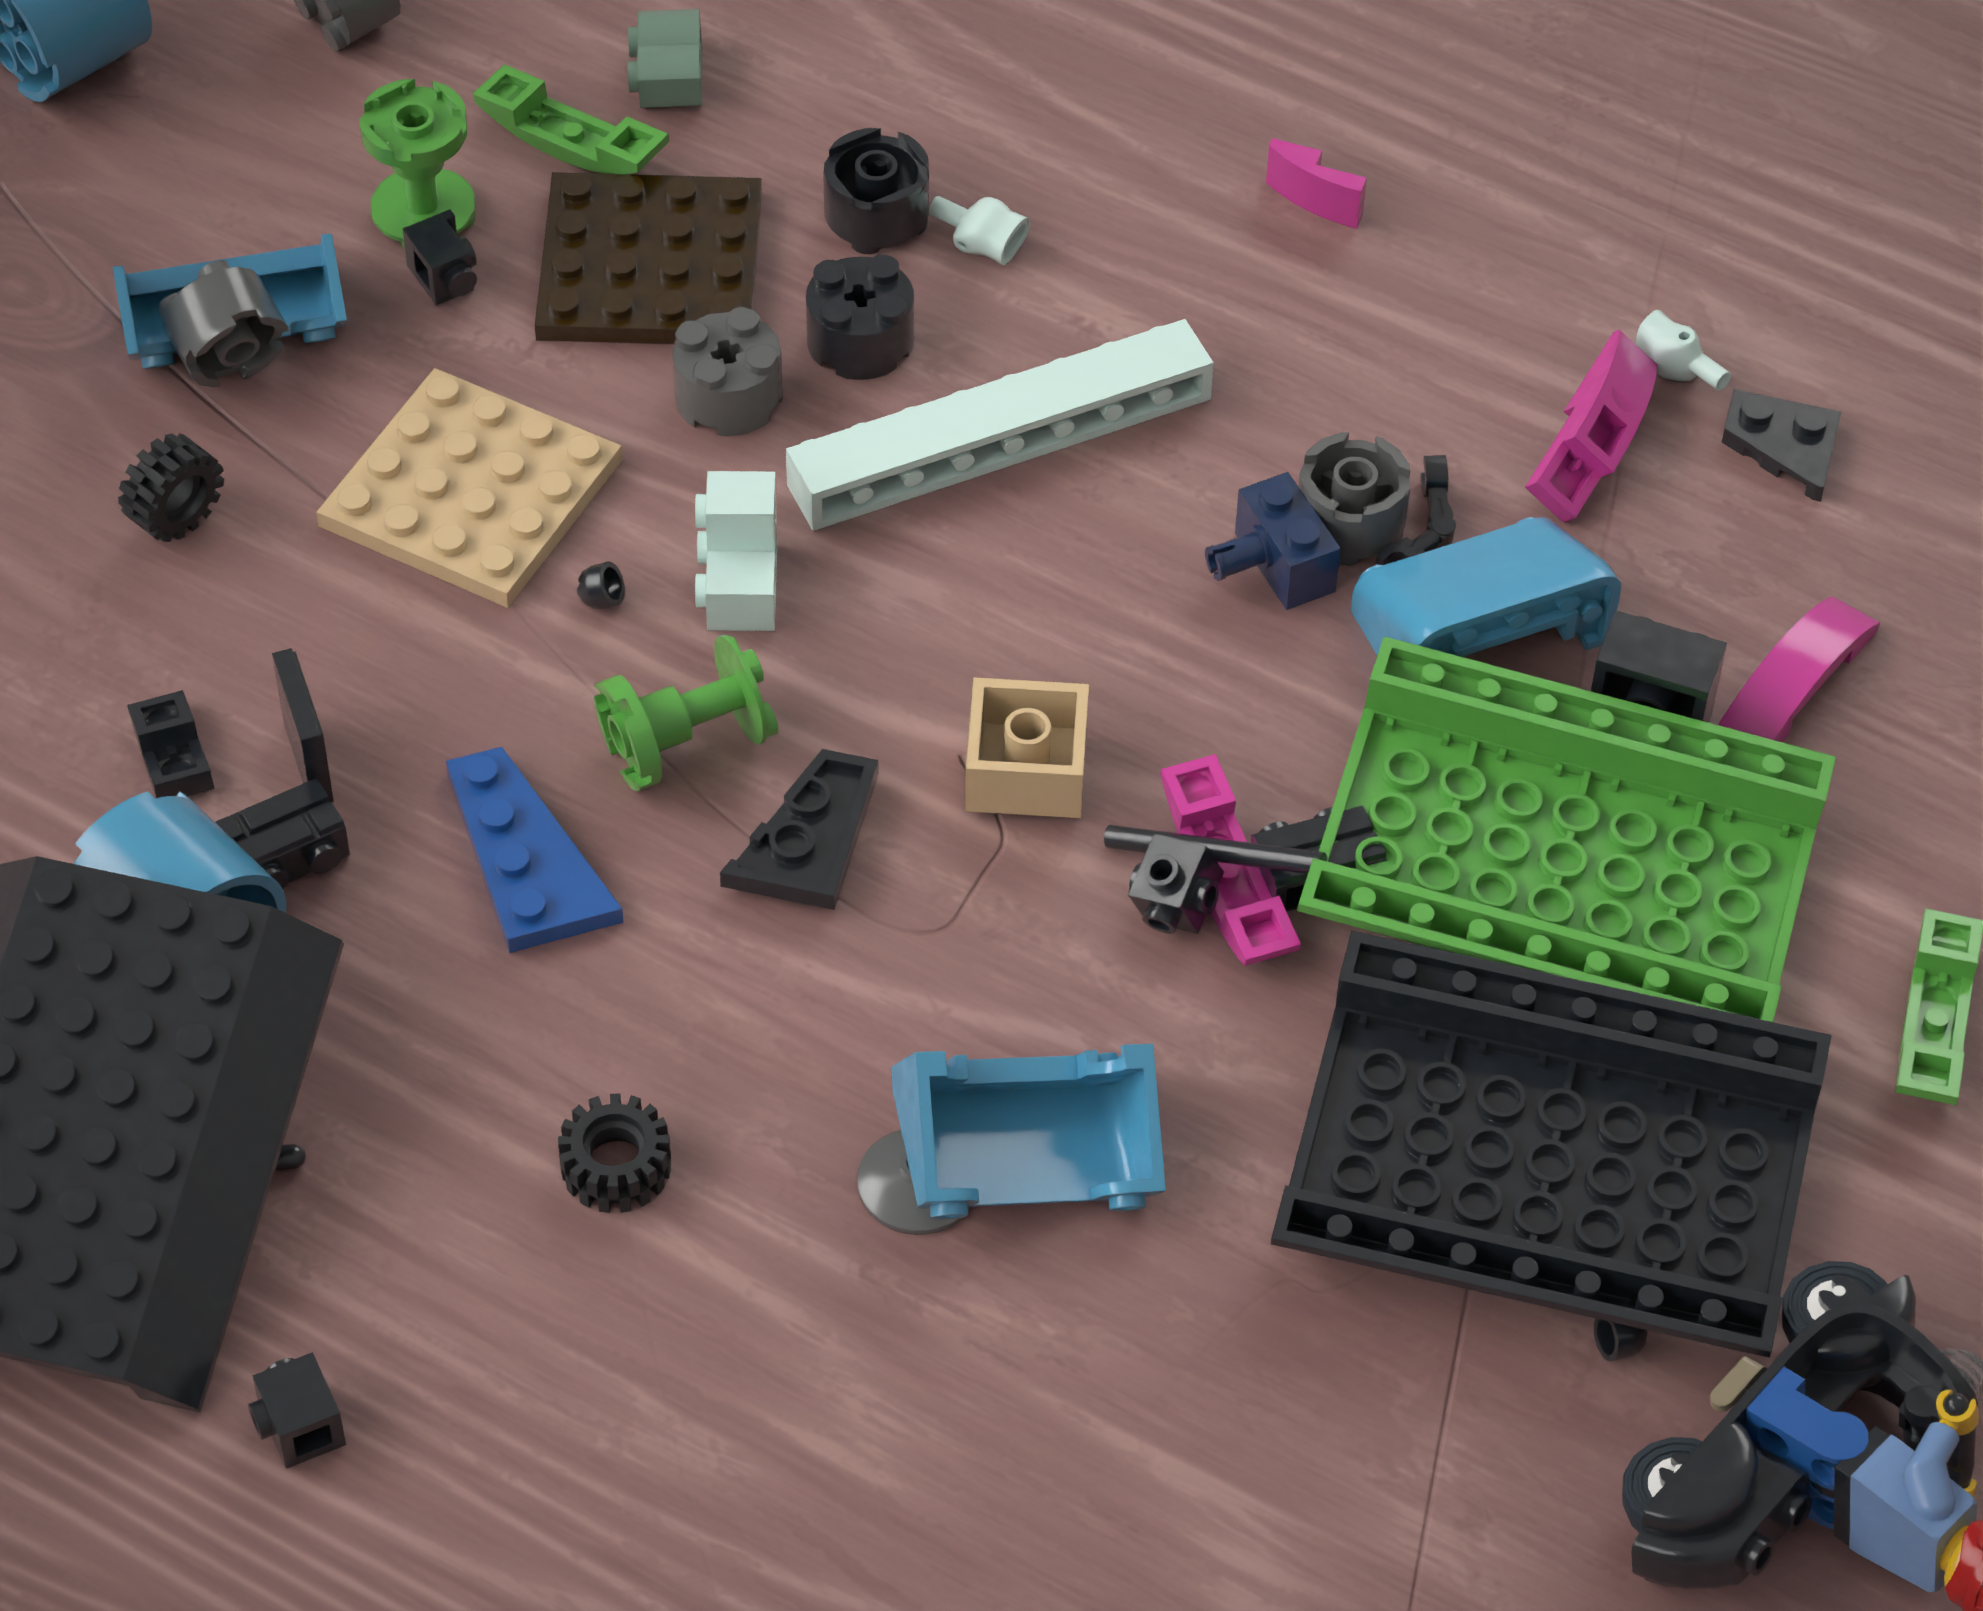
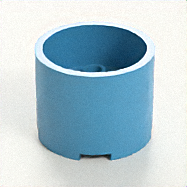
M0 0V63L21 81L17 83L18 91L28 99L42 102L143 45L150 39L152 33V16L148 0Z
M147 791L131 797L101 816L75 843L82 850L74 862L76 865L268 905L286 913V896L280 884L193 800L182 792H179L177 796L154 798Z

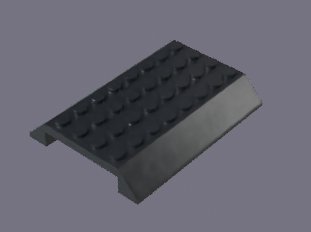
M39 856L0 864V1357L126 1385L140 1399L201 1413L343 950L344 943L341 939L272 906Z
M1351 930L1338 980L1333 1018L1289 1186L1285 1185L1271 1237V1245L1770 1358L1782 1301L1780 1293L1813 1119L1823 1084L1832 1035Z

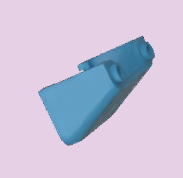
M1528 517L1516 524L1393 563L1375 565L1368 568L1360 575L1354 587L1350 611L1376 655H1378L1383 636L1465 658L1466 655L1556 627L1564 641L1574 638L1576 632L1577 637L1587 651L1602 646L1614 613L1618 609L1621 582L1605 560L1549 518Z
M1125 1044L1120 1046V1056L1115 1052L1097 1054V1050H1086L1074 1056L967 1059V1055H955L946 1060V1051L914 1052L891 1067L892 1093L917 1207L929 1208L931 1219L968 1216V1207L1109 1201L1110 1211H1129L1146 1208V1197L1166 1191L1154 1045Z

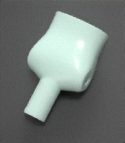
M936 196L929 208L931 216L956 227L953 242L959 250L969 254L989 257L1002 265H1006L1017 253L1030 229L1028 217L1011 211L1002 201L992 197L981 198L969 209H966L941 196Z
M1661 310L1653 311L1641 323L1636 336V345L1657 364V375L1674 381H1691L1698 376L1718 391L1727 386L1731 379V373L1703 353L1698 335L1690 326L1673 322Z

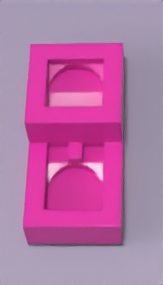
M1272 138L1269 144L1266 183L1301 208L1322 218L1357 229L1363 216L1367 177L1321 166L1322 150Z

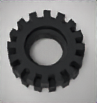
M171 433L165 435L164 442L158 438L152 441L149 453L142 449L136 455L141 461L137 466L131 464L128 466L125 473L131 477L129 480L121 481L119 490L124 494L118 497V504L123 507L121 509L122 513L156 540L161 539L163 542H171L172 537L177 540L184 538L185 528L190 529L192 532L199 527L197 519L201 515L207 519L212 512L207 508L210 502L217 503L221 496L215 489L224 486V478L220 476L224 470L222 465L218 463V460L187 436L180 433L178 436H175Z
M620 1093L610 1094V1104L602 1105L599 1096L590 1098V1111L588 1112L579 1104L572 1110L573 1122L565 1118L561 1126L562 1136H558L561 1174L563 1181L566 1180L568 1192L572 1197L579 1193L580 1203L588 1208L597 1199L599 1212L610 1213L611 1203H620L621 1213L631 1211L630 1200L636 1198L641 1207L650 1203V1190L659 1195L665 1188L664 1178L669 1179L671 1173L670 1136L664 1117L658 1119V1111L651 1104L642 1111L641 1098L632 1095L627 1105L621 1104ZM611 1141L628 1142L635 1145L639 1150L638 1155L633 1160L621 1165H604L593 1160L591 1156L595 1148Z

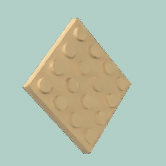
M434 368L317 510L318 527L509 608L622 462V445Z

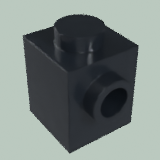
M313 1352L296 1359L286 1358L270 1365L265 1371L252 1375L257 1395V1401L248 1404L252 1421L261 1440L272 1436L286 1469L346 1445L340 1411Z

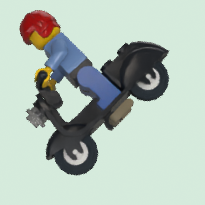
M1827 1261L1806 1268L1792 1279L1782 1298V1328L1790 1344L1768 1368L1747 1356L1742 1357L1710 1394L1711 1407L1719 1412L1730 1411L1704 1441L1695 1438L1670 1437L1650 1443L1633 1456L1623 1475L1622 1503L1632 1527L1639 1532L1631 1551L1633 1574L1666 1587L1707 1589L1737 1585L1749 1574L1756 1576L1761 1573L1770 1561L1775 1544L1787 1530L1794 1532L1799 1529L1806 1518H1809L1822 1526L1834 1529V1537L1848 1545L1849 1549L1927 1592L1939 1591L1945 1585L1949 1600L1961 1607L1962 1611H1983V1520L1976 1521L1977 1502L1975 1501L1977 1482L1975 1479L1971 1480L1975 1464L1976 1426L1979 1422L1977 1406L1979 1402L1983 1401V1360L1977 1354L1967 1349L1944 1348L1939 1350L1921 1332L1915 1329L1916 1296L1908 1275L1899 1277L1887 1284L1883 1278L1870 1268L1853 1262ZM1858 1390L1879 1395L1899 1408L1898 1426L1903 1428L1904 1443L1876 1426L1869 1432L1868 1436L1865 1424L1858 1417L1839 1411Z

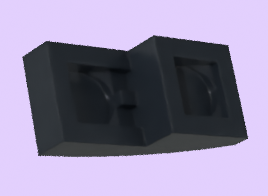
M183 690L127 705L136 739L156 798L177 796L179 792L189 796L215 789L211 770L200 744L195 721Z

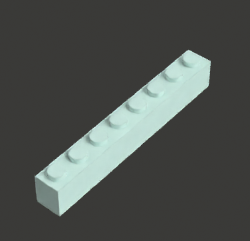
M1186 319L1164 326H1157L1149 331L1128 338L1108 342L1100 347L1066 358H1058L1045 365L1017 374H1009L1001 379L968 390H960L949 396L922 405L908 407L900 412L866 423H858L851 428L817 439L806 440L799 445L786 448L787 486L812 531L1211 400L1214 362Z

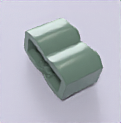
M700 9L638 11V26L628 27L630 58L637 57V61H628L629 93L639 92L640 108L702 105V31Z

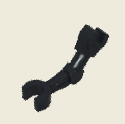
M1446 455L1423 457L1425 473H1421L1420 476L1423 497H1428L1430 511L1426 530L1413 541L1406 537L1382 547L1377 555L1376 565H1386L1452 544L1456 523L1453 519V510L1447 497L1449 478Z

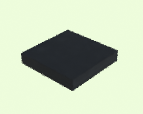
M292 648L274 652L272 657L284 727L302 782L305 783L317 778L328 795L330 803L334 802L323 732L296 651L293 652Z

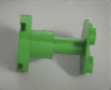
M402 79L388 83L368 96L364 103V114L360 118V133L364 148L377 161L392 166L395 172L378 185L371 197L372 220L384 235L393 240L400 241L404 249L402 228L451 209L455 215L457 235L464 229L471 227L476 220L475 194L472 187L459 174L442 169L445 161L453 157L460 150L467 138L466 107L457 92L449 86L432 81L433 89L425 86L416 87L415 79Z
M721 635L717 637L714 643V653L719 680L680 695L673 686H668L638 698L630 683L619 674L595 683L594 687L600 694L594 696V705L604 740L611 756L619 753L627 761L629 767L619 772L631 789L640 791L659 784L662 779V762L659 752L692 740V727L727 713L733 712L745 735L756 745L765 743L768 737L778 734L776 716L771 706L767 702H763L757 683L764 680V674L759 659L752 649L741 652L733 636Z

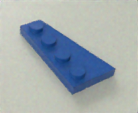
M502 746L446 761L447 775L509 953L624 923L622 907Z

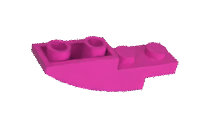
M1621 330L1612 333L1563 412L1569 416L1525 486L1534 497L1563 523L1575 519L1600 478L1615 471L1640 425L1653 392L1657 364Z

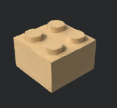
M973 677L966 759L965 811L1081 818L1089 684Z

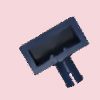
M1289 472L1239 489L1235 534L1238 538L1215 546L1211 545L1205 549L1206 563L1210 573H1214L1213 578L1221 581L1230 575L1257 566L1286 610L1336 592L1341 548Z

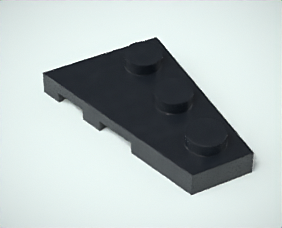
M822 749L785 793L784 803L767 824L761 822L751 834L750 844L737 860L731 859L720 872V886L835 910L878 778V760Z

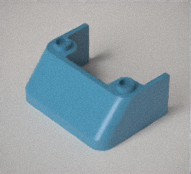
M332 233L321 235L318 245L221 259L226 261L230 268L243 267L252 269L261 278L289 327V331L283 332L280 338L303 334L304 343L336 339L335 329L346 325L347 317ZM219 260L130 274L125 273L123 265L112 267L126 348L130 360L141 359L142 369L175 364L174 354L178 353L163 328V321L158 313L159 304L167 296L178 293L182 288L198 279V273L205 265Z

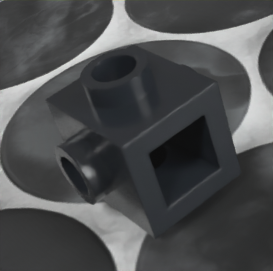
M1154 833L1142 863L1137 864L1131 874L1128 896L1142 914L1143 922L1149 927L1168 934L1175 933L1176 929L1199 934L1206 915L1211 914L1216 907L1219 897V884L1224 871L1207 845Z

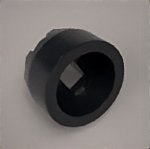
M608 561L595 564L581 572L578 579L580 584L577 587V594L583 604L593 609H605L618 606L623 602L625 584L619 568L614 563Z
M1596 1318L1594 1320L1596 1345L1602 1357L1607 1361L1630 1358L1640 1352L1646 1344L1648 1332L1645 1329Z

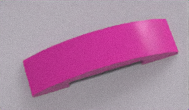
M1833 596L1823 600L1808 611L1769 652L1733 700L1718 725L1783 742L1790 733L1794 717L1843 661L1850 664L1879 630L1880 622Z
M1216 754L1161 769L1160 776L1177 833L1247 842L1235 816V796ZM1218 862L1224 874L1219 884L1218 901L1211 914L1226 942L1241 963L1247 966L1299 951L1301 943L1280 896L1272 898L1260 869Z

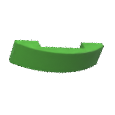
M505 64L473 93L474 102L483 111L524 142L560 161L594 172L615 175L637 173L670 142L668 133L628 116L617 126H614L553 100L547 96L545 81Z
M1925 908L1902 1029L1895 1093L1957 1105L1965 1057L1963 1048L1973 979L1979 961L1983 920Z

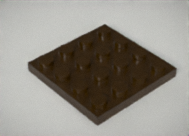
M552 172L535 318L536 341L675 344V333L681 323L695 321L708 314L730 312L737 307H746L753 310L762 179Z

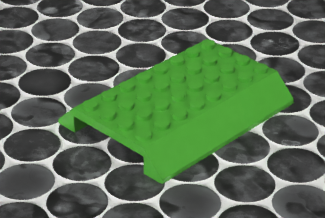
M1383 636L1370 677L1364 710L1319 852L1326 853L1327 861L1313 858L1297 911L1434 949L1773 1022L1782 987L1779 983L1816 828L1826 802L1836 757ZM1363 806L1373 825V832H1376L1378 837L1367 838L1358 845L1355 854L1356 868L1353 869L1328 862L1333 845L1338 842L1335 839L1344 810ZM1382 844L1386 852L1387 861L1366 865L1362 859V851L1369 845Z

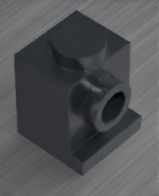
M451 209L402 228L407 266L436 306L456 297L466 295L474 290L477 276L473 272L472 267L477 265L476 255L469 240L465 236H457L455 215Z

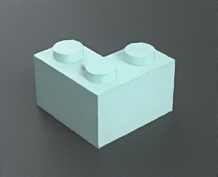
M707 471L706 494H696L695 526L696 528H706V531H698L697 562L698 564H707L706 574H696L695 606L706 608L707 630L775 631L778 552L775 472Z

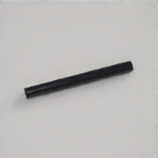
M1108 825L1104 833V844L1107 848L1146 853L1155 833L1207 845L1219 863L1303 874L1309 873L1313 858L1327 861L1325 852L1125 826Z

